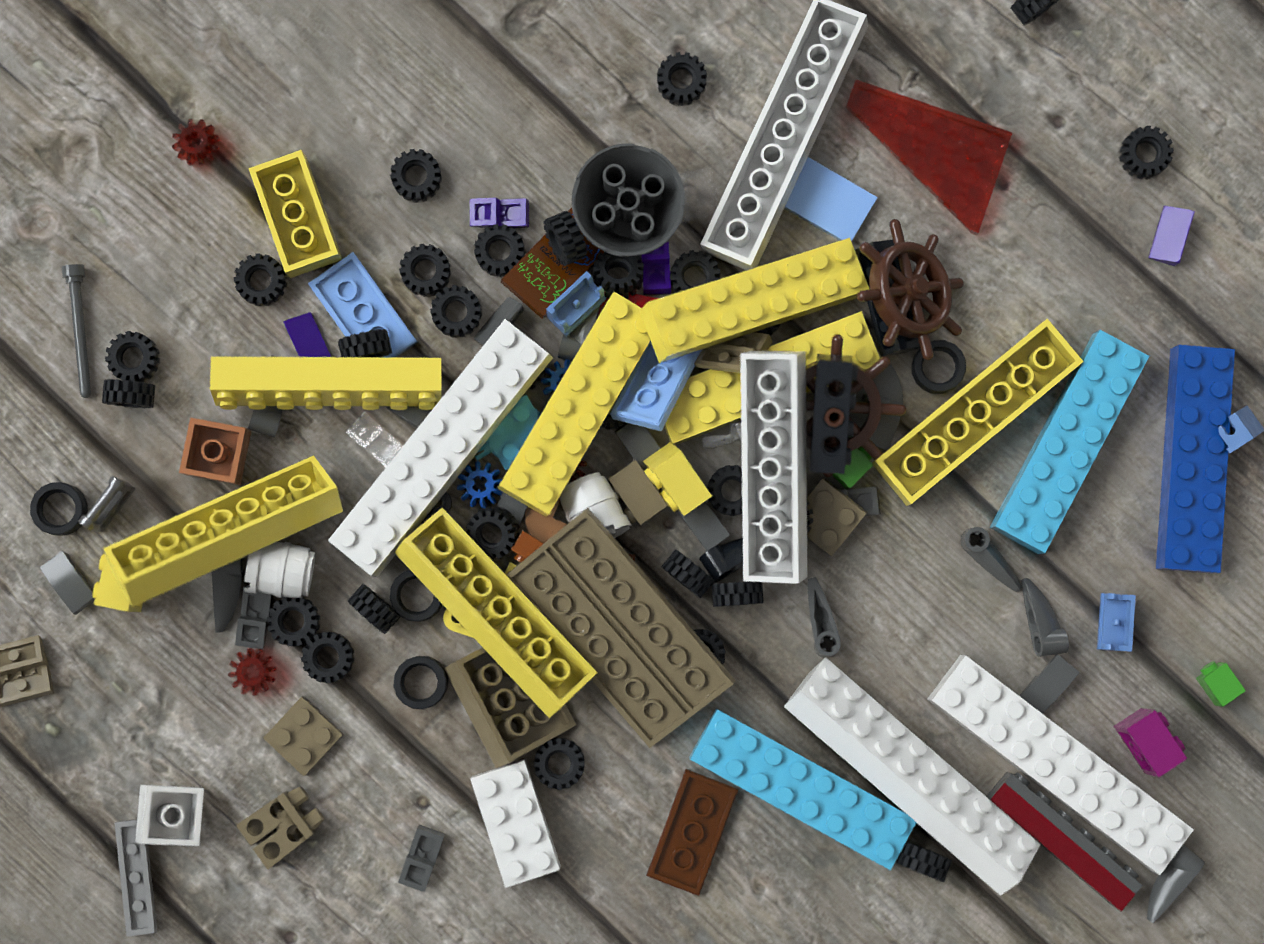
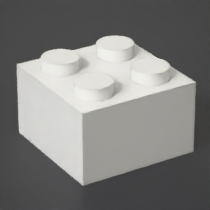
M140 785L135 842L140 844L199 846L204 788Z

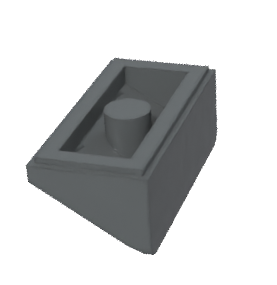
M511 297L506 298L474 336L475 341L484 346L504 319L511 324L517 320L524 311L523 305Z

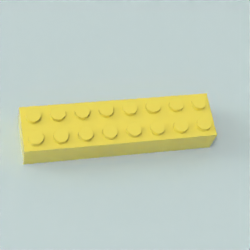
M847 238L650 301L639 311L658 362L662 363L856 299L858 292L869 290V286L851 239Z
M616 292L612 293L497 489L545 517L550 514L651 341L639 311L642 309L641 307Z
M862 311L772 345L767 350L806 351L807 366L817 361V354L831 355L832 337L839 334L843 337L842 355L852 356L853 363L867 370L880 359ZM709 369L689 377L664 425L668 438L674 446L741 420V373ZM806 386V395L812 393Z
M1046 319L897 441L878 459L874 460L872 464L905 505H911L1084 361L1052 323Z
M211 357L210 391L215 405L226 410L236 409L237 406H248L254 410L265 409L266 406H277L278 409L290 410L294 406H306L305 408L310 410H319L323 406H334L338 410H348L351 406H362L365 410L379 409V406H390L393 410H405L407 406H419L421 410H432L441 399V358Z
M313 455L105 547L103 550L112 574L129 603L134 607L343 512L337 486Z
M443 508L438 510L406 537L394 552L549 718L597 674V671Z

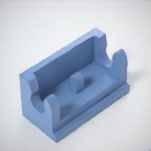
M586 271L546 309L547 318L567 337L606 300L604 289L602 286L597 287L593 282V277Z
M1248 405L1229 416L1230 427L1234 434H1228L1222 425L1218 428L1220 436L1229 447L1227 448L1229 453H1232L1264 432V428Z
M1100 593L1097 649L1132 652L1136 595Z

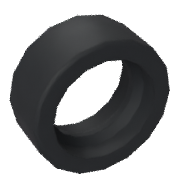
M946 340L931 341L933 352L943 351L952 357L955 363L953 376L944 383L930 381L923 372L924 358L921 349L915 354L911 363L912 376L916 384L924 391L932 394H944L956 388L963 380L966 373V359L963 352L954 343Z
M52 482L42 486L34 494L30 503V515L34 524L41 531L56 536L69 535L76 532L82 526L78 520L83 514L86 515L88 513V503L84 494L77 487L63 482ZM65 493L74 501L75 514L64 525L51 524L43 514L45 500L52 494Z
M411 570L404 571L395 578L390 589L392 608L400 617L408 621L421 622L431 619L439 612L443 604L434 596L431 605L426 610L414 612L407 609L401 600V590L409 580L418 578Z
M415 656L407 659L398 667L394 675L393 687L396 696L404 705L412 709H426L435 706L443 699L448 689V676L439 661L429 656ZM417 666H426L432 669L438 680L435 692L425 699H416L410 696L404 685L407 673Z

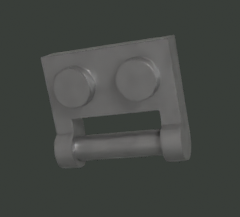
M112 475L107 482L109 484L89 512L86 515L83 514L78 522L91 531L103 533L136 489L133 485Z

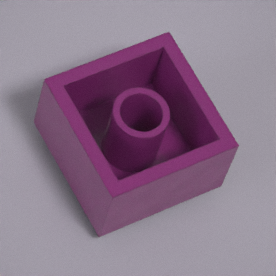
M1140 708L1114 725L1115 730L1145 774L1159 778L1187 759L1183 753L1186 750L1184 744L1176 735L1174 737L1167 729L1170 724L1160 711L1157 713L1156 710Z

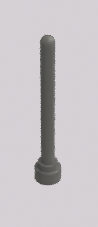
M82 264L65 265L61 267L62 278L66 279V284H69L79 390L83 398H88L91 395L80 286V283L83 282V277H85V268Z

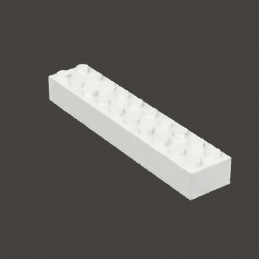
M813 0L700 243L704 253L745 270L758 266L868 28L866 14L830 0Z
M504 319L328 541L369 575L378 577L396 555L394 552L402 541L417 529L553 357Z
M966 655L958 657L927 698L928 701L1108 839L1158 875H1161L1194 830Z
M826 657L808 673L784 707L1000 896L1018 884L1041 844Z

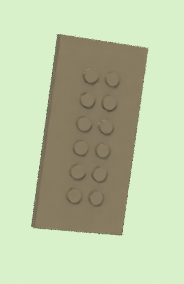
M588 507L506 574L597 671V674L591 680L649 748L726 691L736 681Z

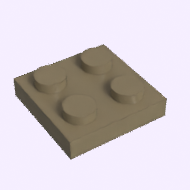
M823 477L807 497L810 503L807 505L808 510H813L810 518H814L813 523L809 525L811 530L807 532V537L832 556L864 518L867 511Z
M302 696L263 739L300 774L306 776L344 734Z

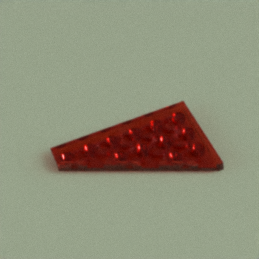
M856 79L846 108L971 234L977 235L1012 132Z

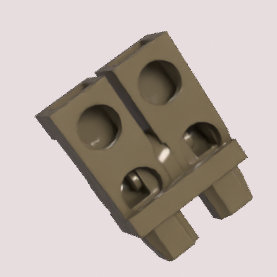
M302 786L289 793L287 791L283 792L236 825L250 846L257 843L274 829L277 831L253 849L267 870L316 833L315 829L325 820L317 807L305 816L299 809V806L309 799Z

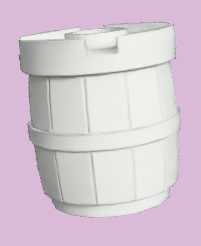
M596 472L579 478L565 486L561 493L560 502L568 523L588 507L614 538L630 529L631 523L627 515L623 514L618 496L605 476H601L600 473Z
M275 542L249 554L245 582L250 583V586H246L244 591L253 594L261 592L275 595L278 598H302L303 596H308L314 571L315 552L310 551V548L291 544V542Z

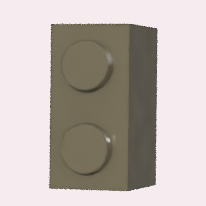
M636 460L608 479L611 484L610 486L618 496V500L621 499L627 507L623 512L632 524L637 521L639 526H641L668 507Z

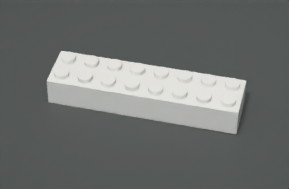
M748 351L741 353L743 581L799 584L807 578L806 351Z

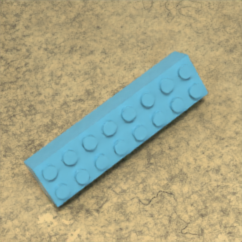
M1102 330L1092 334L1080 357L1084 362L1075 368L1070 375L990 526L996 532L1037 554L1046 553L1149 358L1147 354Z
M717 708L689 757L693 762L890 871L916 824L905 812Z

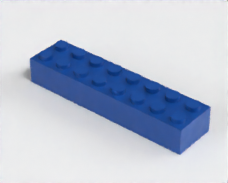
M1177 345L1170 349L1156 569L1208 574L1221 573L1228 466L1227 448L1229 447L1220 436L1218 428L1222 425L1226 432L1230 434L1229 416L1231 415L1235 349Z

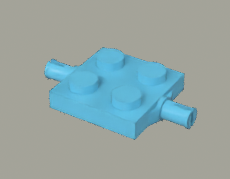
M527 395L521 397L478 452L482 450L484 452L475 456L477 461L493 453L500 460L504 469H509L542 413L533 407Z

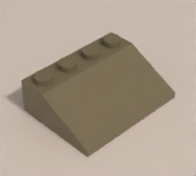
M483 647L444 668L496 769L576 726L566 704L549 718Z

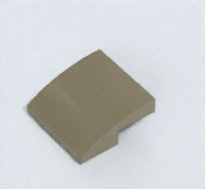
M753 332L702 349L694 364L698 368L741 373V353L767 351L773 341L769 334Z
M37 635L0 645V707L54 693L51 673L41 636Z

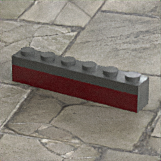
M1006 772L986 797L1104 900L1122 912L1143 886L1136 880L1139 875L1127 865L1123 868L1115 862L1117 856L1105 846L1100 849L1092 843L1095 837L1084 828L1078 831L1071 825L1073 819L1061 809L1056 812L1049 805L1052 801L1042 792L1038 791L1035 794L1027 787L1030 782L1017 772L1013 775Z

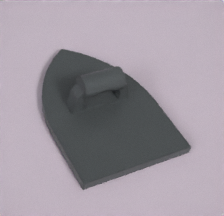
M890 364L873 380L879 390L881 403L903 405L901 383L895 369ZM864 388L856 393V402L869 403V398ZM849 413L850 418L859 427L863 425L868 415ZM881 415L879 424L870 437V440L878 448L886 451L890 448L901 416Z

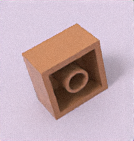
M190 418L179 473L241 485L252 431L244 427Z

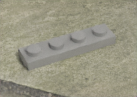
M137 819L115 822L127 937L157 932L148 844L135 842Z

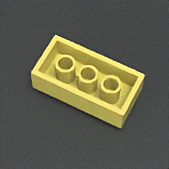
M299 150L249 168L285 273L290 278L341 261L342 257L307 157L303 151Z

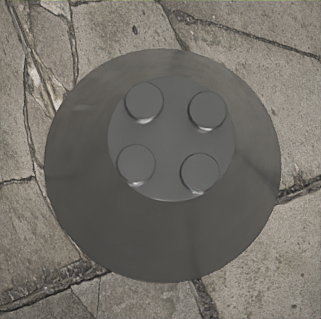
M631 143L607 147L588 159L576 177L571 199L575 221L588 241L607 253L624 257L644 255L664 245L678 229L685 209L684 186L674 165L658 151Z

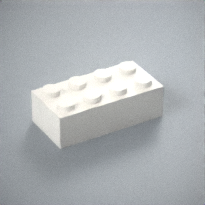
M526 758L472 776L470 780L505 888L560 870L561 865Z

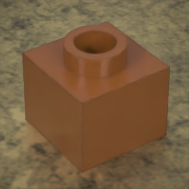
M522 531L511 549L515 553L513 559L521 563L543 543Z

